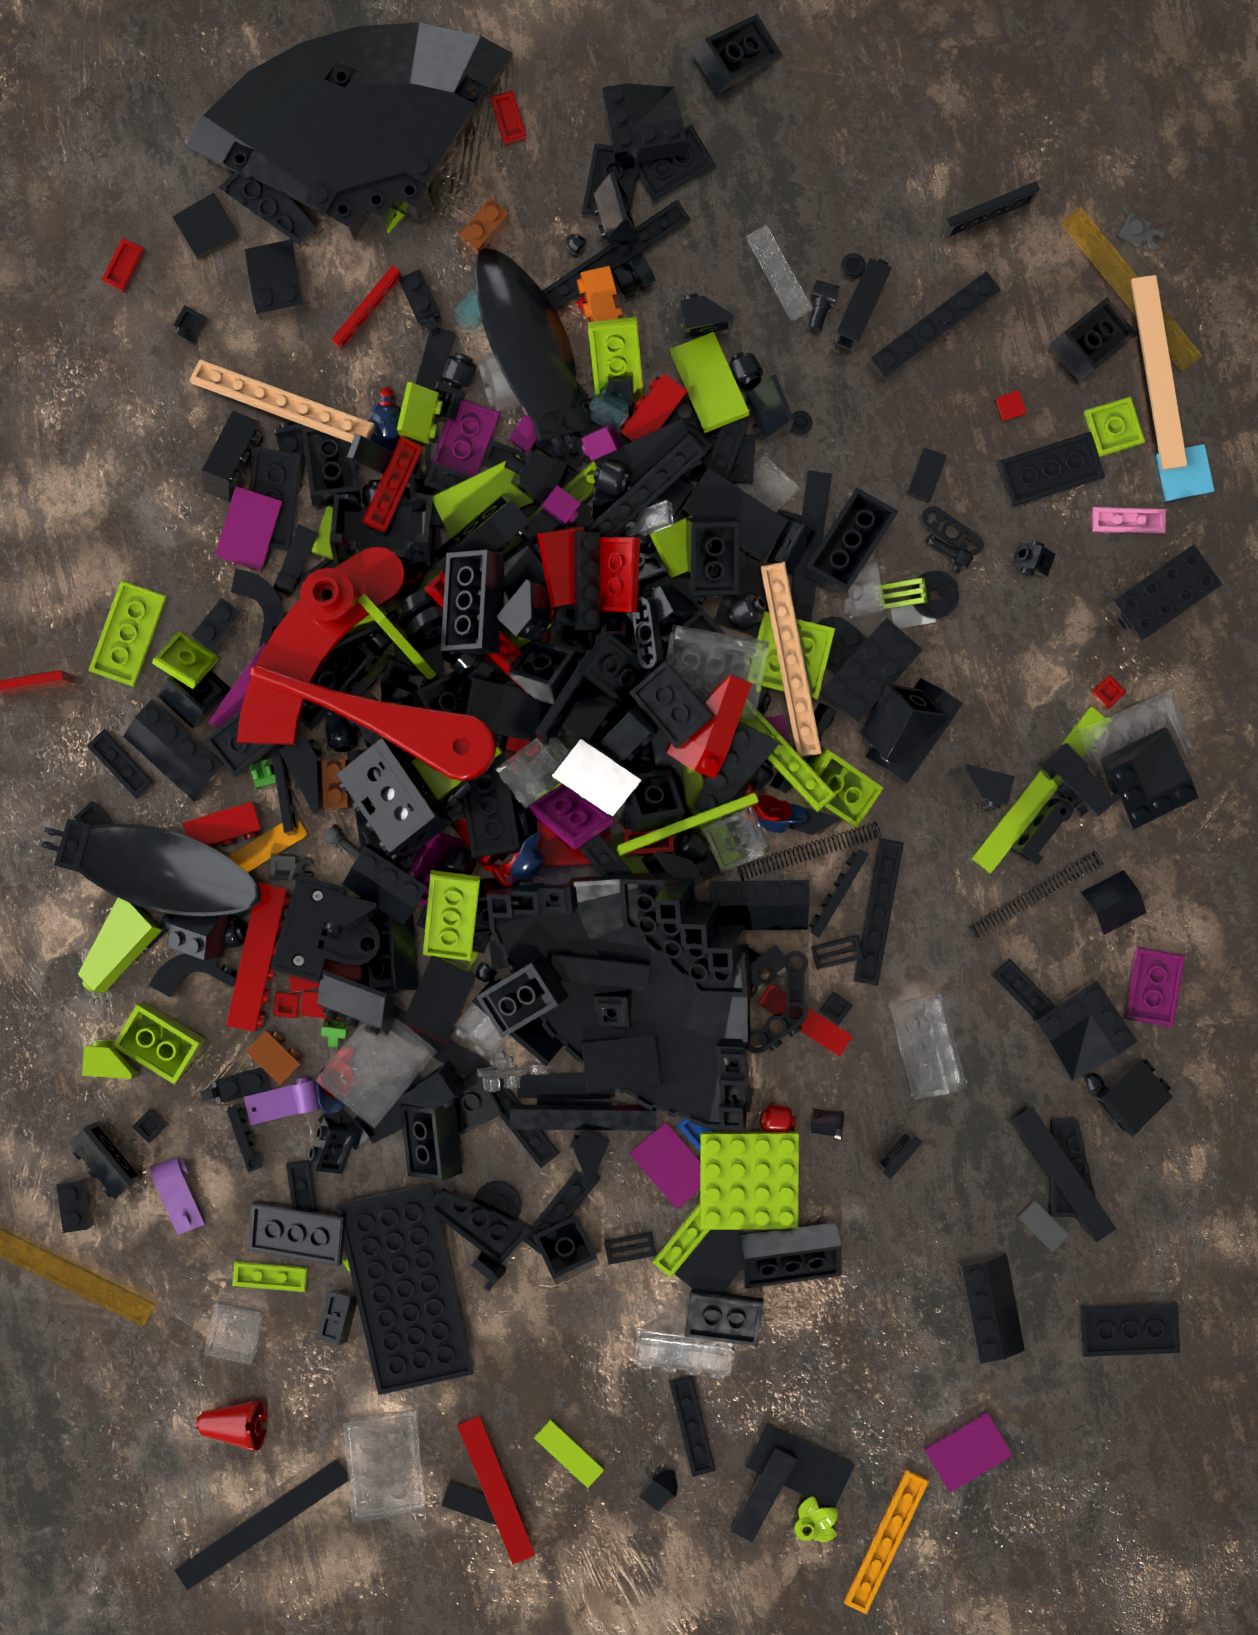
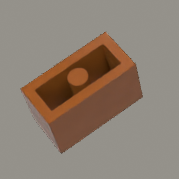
M490 197L459 233L461 242L475 254L479 255L510 221L509 212Z
M347 759L321 760L323 808L326 810L351 808L350 794H346L340 787L339 783L341 780L337 776V773L348 765Z
M268 1029L245 1052L279 1085H282L303 1064L300 1060L302 1056L295 1048L291 1047L289 1049L283 1043L285 1039L276 1030L271 1032Z

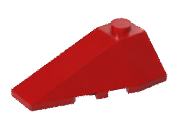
M729 674L709 695V699L704 703L715 717L679 749H676L669 742L665 752L690 769L715 779L727 756L752 683Z

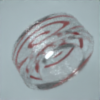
M543 1063L528 1064V1073L533 1075L551 1074L552 1064L547 1066Z

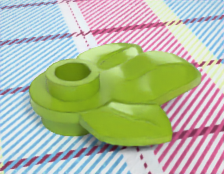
M814 1496L807 1498L798 1509L799 1519L794 1526L795 1534L802 1541L815 1539L819 1542H829L837 1536L832 1526L837 1521L838 1509L834 1507L819 1509ZM804 1527L811 1528V1531L808 1533H804L802 1530Z

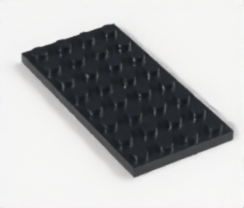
M432 1183L337 1203L335 1205L337 1215L346 1216L344 1246L378 1395L474 1374L441 1221L426 1208V1204L435 1196Z

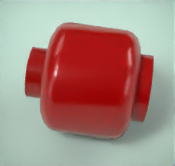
M769 1104L766 1109H762L759 1127L763 1128V1132L794 1131L796 1116H792L790 1107Z

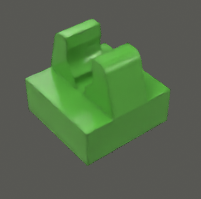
M272 758L253 763L249 767L255 788L276 783Z
M324 1020L321 1036L328 1037V1047L338 1048L340 1038H346L349 1025L342 1020Z

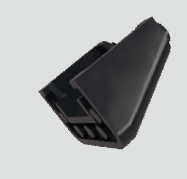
M349 493L334 495L329 542L336 567L359 552L372 547L386 548L394 552L403 563L405 571H426L431 567L433 533L432 495L417 494L409 499V507H397L385 533H381L362 523L368 506H361L360 500L356 496Z

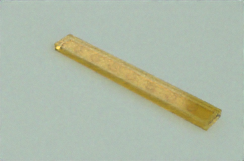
M1081 207L1061 222L1062 227L1136 315L1131 279L1139 277ZM1161 305L1169 356L1177 367L1184 372L1203 355Z
M0 1228L1 1258L142 1327L146 1325L155 1303Z

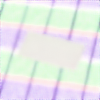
M913 605L891 609L893 623L899 629L936 622V619H928L921 616L914 609Z

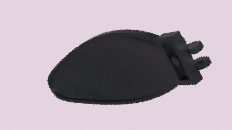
M484 249L477 257L474 277L482 323L495 359L513 393L530 415L537 441L551 440L556 456H563L565 449L560 437L564 436L568 451L575 453L578 450V443L574 434L580 433L585 429L579 409L576 407V368L571 345L564 326L544 292L516 262L500 251Z
M67 819L64 832L45 827L44 832L48 835L62 837L60 846L46 841H41L40 847L57 851L54 866L79 872L86 879L110 894L134 905L154 911L186 916L228 915L252 909L260 902L262 897L261 889L255 879L234 861L196 839L167 829L137 824H101L93 826Z

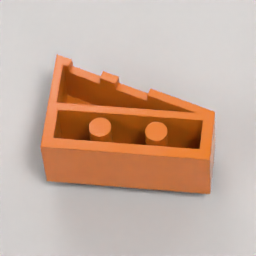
M610 266L581 272L580 279H577L579 293H584L586 303L582 304L585 318L590 317L591 322L622 319L623 314L618 305L617 292Z

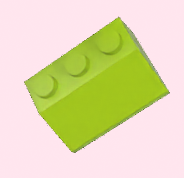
M143 1001L136 1005L112 1046L175 1085L194 1060L206 1039Z

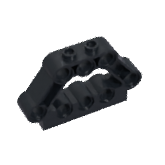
M775 944L750 963V982L754 985L750 998L757 993L761 984L772 983L777 978L778 972L785 967L787 970V1006L785 1012L782 1015L771 1016L767 1020L765 1027L761 1030L750 1029V1039L756 1034L764 1039V1044L761 1047H754L750 1042L747 1050L753 1054H760L768 1048L771 1052L783 1043L780 1039L787 1034L792 1037L802 1029L800 1024L808 1016V1006L805 1003V971L808 967V958L799 950H794L784 955L778 945ZM793 956H798L803 961V966L798 970L792 969L789 965V960ZM763 966L771 967L774 973L773 977L770 979L762 978L760 969ZM791 1006H800L803 1010V1015L800 1018H793L789 1013ZM771 1021H781L783 1030L779 1033L773 1032L770 1029Z

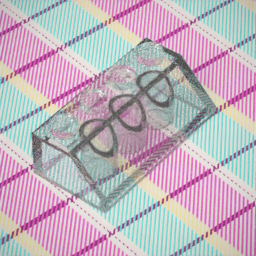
M943 992L888 1005L912 1099L949 1094L967 1087Z
M637 1330L633 1364H638L637 1367L640 1369L650 1370L652 1366L662 1367L664 1372L675 1373L676 1369L686 1370L688 1375L700 1376L702 1372L710 1373L712 1378L724 1379L725 1375L731 1376L735 1348L732 1343Z

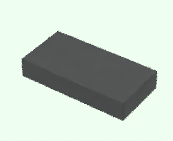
M1035 1200L1017 1216L1052 1253L1070 1236Z

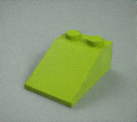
M820 745L821 754L812 755L808 765L836 794V797L824 807L854 827H858L884 788Z

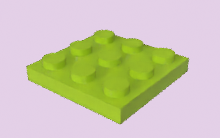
M764 611V618L761 622L747 681L784 692L770 614ZM796 619L811 699L818 700L835 628Z

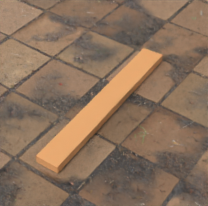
M1152 275L1131 279V286L1161 469L1168 470L1186 467L1187 460L1157 277Z
M201 359L190 378V382L194 385L351 443L355 434L370 440L375 429V424Z
M785 562L761 566L795 749L801 757L821 754Z

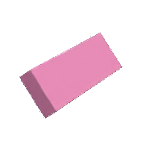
M1093 507L1092 532L1165 534L1166 509Z

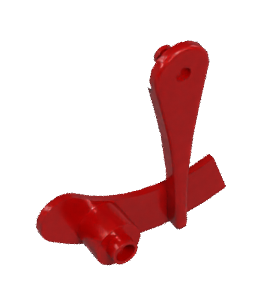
M381 547L365 549L334 569H318L306 578L301 587L300 599L277 626L262 651L257 664H254L250 669L251 679L248 683L242 705L237 734L238 743L295 745L298 721L304 700H307L378 734L452 780L467 781L478 778L485 773L494 761L497 747L494 733L489 726L474 715L382 702L332 690L312 683L322 663L336 644L356 624L369 615L358 602V599L365 594L377 608H380L399 595L402 590L406 576L403 563L394 552Z

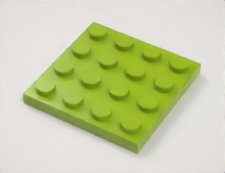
M798 1131L700 1132V1230L798 1228Z

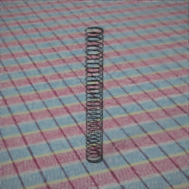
M874 821L871 825L875 839H877V836L881 838L878 824ZM868 823L867 829H868L869 837H870V839H871V841H872V840H873V839H872V835H871L870 830H869V824H870V823ZM859 826V829H858L857 827H855V830L850 829L849 834H850V836H851V840H852L853 846H855V843H854L853 837H852V835H851V830H853V832H854V834H855V838H856L857 844L859 845V840H858V837H857V835H856V829L859 831V835H860V839H861L862 843H864L863 838H862V835H861V833H860V827L863 829L865 839H866V841L868 842V838H867V835H866V833H865L864 826H863V827H862V826ZM846 830L845 836H846V839H847L848 846H849V848H850V847H851V846H850V842H849L848 837H847V831H848V830ZM837 833V836L833 834V838L830 835L828 836L827 841L829 843L831 853H833V850L829 841V837H831L835 851L837 852V847L834 842V835L837 838L840 850H842V848L838 840V834L841 836L843 846L846 849L842 833ZM824 837L823 843H824V846H825V850H826V853L829 854V853H828V850H827V847H826V844H825V838H826V837ZM815 840V843H814L813 841H811V845H810L808 842L806 843L805 848H806V850H807V854H808L809 860H811V857H810V854H809V852H808L807 844H809V846H810V848H811V851H812V855H813V857H814V859H815V854H814L813 849H812V842H813V844L815 845V848H816V852H817L818 857H820V855H819V852H818V849H817V846H816V841L819 843L820 849H821V853H822V855L824 856V852H823V849H822V847H821V841H820V840H819V841H818V840ZM802 844L801 850H802V853H803L804 860L806 861V857H805V854H804V852H803V845H804V844ZM793 847V850H792L791 848H789V852L787 851L792 866H793V862H792V859H791V856H790V849H791V851H792V853H793V855H794V859H795L796 864H798V863H797V859H796V856H795V853H794V848L797 850L798 856H799V859H800V862L802 863V860H801V857H800V854H799V848H798V847H797V848H796V847ZM784 850L783 855H784V857H785V861H786L787 867H789L788 861H787L786 855H785V850ZM780 851V855H779L778 852H776L775 855L772 853V854H771V857H770L769 855H767V857H766V858H767L766 862H767L768 869H769V872H770V873H771V869H770V866H769V864H768V856H769V858H770V860H771V862H772V866H773L774 871H776V870H775V867H774V864H773L772 855L774 856V858H775V860H776V863H777V866H778V869L780 870V867H779V864H778V861H777V856H776V854L779 855L780 860H781L782 867L784 868V864H783V861H782V859H781V852H782V851ZM762 857V860L760 859V861L762 862L765 874H767ZM758 858V862H757L756 859H754V860L756 861L758 867H759L760 874L762 875V872H761V869H760V866H759V859H760V858ZM750 860V861H749V865H748L747 862H745L744 865H743L742 863H740V865H739V864L737 865L738 871H739V874H740V877H741L742 881H744V876H743V873H742L741 864H742V866H743V868H744V870H745V872H746V876H747V879H748V880H749V877H748V874H747V871H746V864L748 865V867H749V869H750L751 876H752V878H753V874H752L751 867H750V862L752 863V865H753V867H754V870H755V873H756V876L758 877L757 871H756V869H755L754 860H753V863H752V861Z
M1093 850V854L1091 855L1095 858L1099 867H1101V862L1098 860L1096 854L1098 855V853L1095 850ZM1089 853V857H1088L1087 855H1085V859L1081 857V861L1077 860V864H1076L1075 862H1073V866H1072V865H1069V869H1068V870H1069L1070 873L1072 874V876H1073V878H1074L1075 881H1077V880H1076L1075 876L1073 875V873L1071 872L1070 866L1075 870V872H1076L1077 876L1079 877V879H1081V877H1080V875L1078 874V872L1076 871V869H1075V867H1074V864L1079 868V870H1080V872L1082 873V875L1085 876L1084 873H1083V871H1082V870L1080 869V867H1079L1078 861L1082 864V866L1084 867V869H1085V871H1086L1087 874H1089V872L1087 871V869H1086L1085 866L1083 865L1082 859L1087 863L1089 869H1090L1092 872H1093V870H1092V868L1090 867V865L1088 864V862H1087V860H1086V857L1089 858V860L1091 861V863H1092V865L1094 866V868L1097 869L1096 866H1095V864L1093 863V861H1092L1091 858H1090V854H1091V853ZM1065 867V871L1061 869V873H1059V874L1063 877V879H1064L1065 883L1067 884V886H1069V884L1067 883V881L1065 880V878H1064V876H1063V874H1062V871L1067 875L1068 879L1070 880V882H1071L1072 884H1073V882H1072V880L1070 879V877L1068 876V874H1067V872H1066V868H1067V867ZM1053 874V878L1049 876V881H1048V882H1049L1050 885L1052 886V888H1053V890L1055 891V893H1057L1056 890H1055V888L1053 887L1051 881H1050V878L1055 882L1056 886L1058 887V889H1059L1060 891H1061V889H1060V887L1058 886V884L1056 883V881H1055V879H1054V876H1056V875ZM1045 879V883H1044L1043 881H1041V885H1040V884H1037V888H1036L1037 891L1040 893L1041 897L1043 898V900H1045V899H1044L1043 895L1041 894V892H1040V890H1039V888H1038V885L1043 889V891H1044V893L1046 894L1047 898H1049V896L1047 895V893L1045 892V890H1044V888H1043V886H1042V883H1043V884L1048 888L1047 883H1046V880H1047V879ZM1033 886V890L1029 888V893H1030V890H1031V891L1035 894V896L1037 897L1038 901L1041 903L1040 899L1038 898V896H1037L1036 893H1035V890H1034V887H1035V886ZM1025 891V895H1024L1023 893H1021V897L1017 895V900H1018V897H1019V898L1023 901V903L1025 904V902H1024V900H1023V897H1022V895H1023V896L1028 900L1030 906L1033 907L1032 904L1030 903V901H1029L1027 895H1026V892H1027V891ZM1030 893V894H1029L1030 897L1032 898V900H1033V902L1035 903V905H1037L1036 902H1035V900L1033 899L1031 893ZM1013 898V902H1012L1011 900H1009V904H1007V905L1010 907V909L1013 911V909H1012V907H1011V904H1010V902H1011V903L1015 906V908L1017 909L1018 913L1021 915L1020 911L1018 910V908H1017V906H1016V904H1015V902H1014V899H1015V898ZM1018 900L1017 903L1020 905V907H1021V909L1023 910V912H1025L1024 909H1023V907L1021 906L1019 900ZM1001 905V909L997 907V912H998L997 915L1000 917V919L1002 920L1003 924H1005L1004 921H1003V919L1001 918V916H1000V914H999L998 909L1003 913V915L1005 916V918H1006V920H1007L1008 922H1009V920L1007 919V917H1006V915H1005V913H1004L1002 907L1008 912V914H1009V916L1011 917V919H1013V918H1012V916L1010 915V913H1009L1007 907L1005 908L1003 905ZM989 912V916H988V915H985L984 921L988 924L989 927H990V925H989V923H988V921H987L986 916H987V917L990 919V921L993 923L990 914L995 918V920L997 921V923L999 924V926H1001L1000 923L998 922V920H997L995 914L993 915L991 912ZM977 919V924H978L977 927L980 929V931L982 932L983 936H985V935H984L983 931L981 930L978 921L983 925V927L985 928L986 932L989 934V932L987 931V929H986V927H985L983 921L981 922L979 919ZM973 922V926L971 924L969 926L976 938L979 939L981 937L975 928V922Z

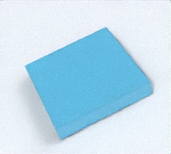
M1205 444L1185 448L1186 467L1162 470L1159 453L1156 454L1165 502L1214 492Z

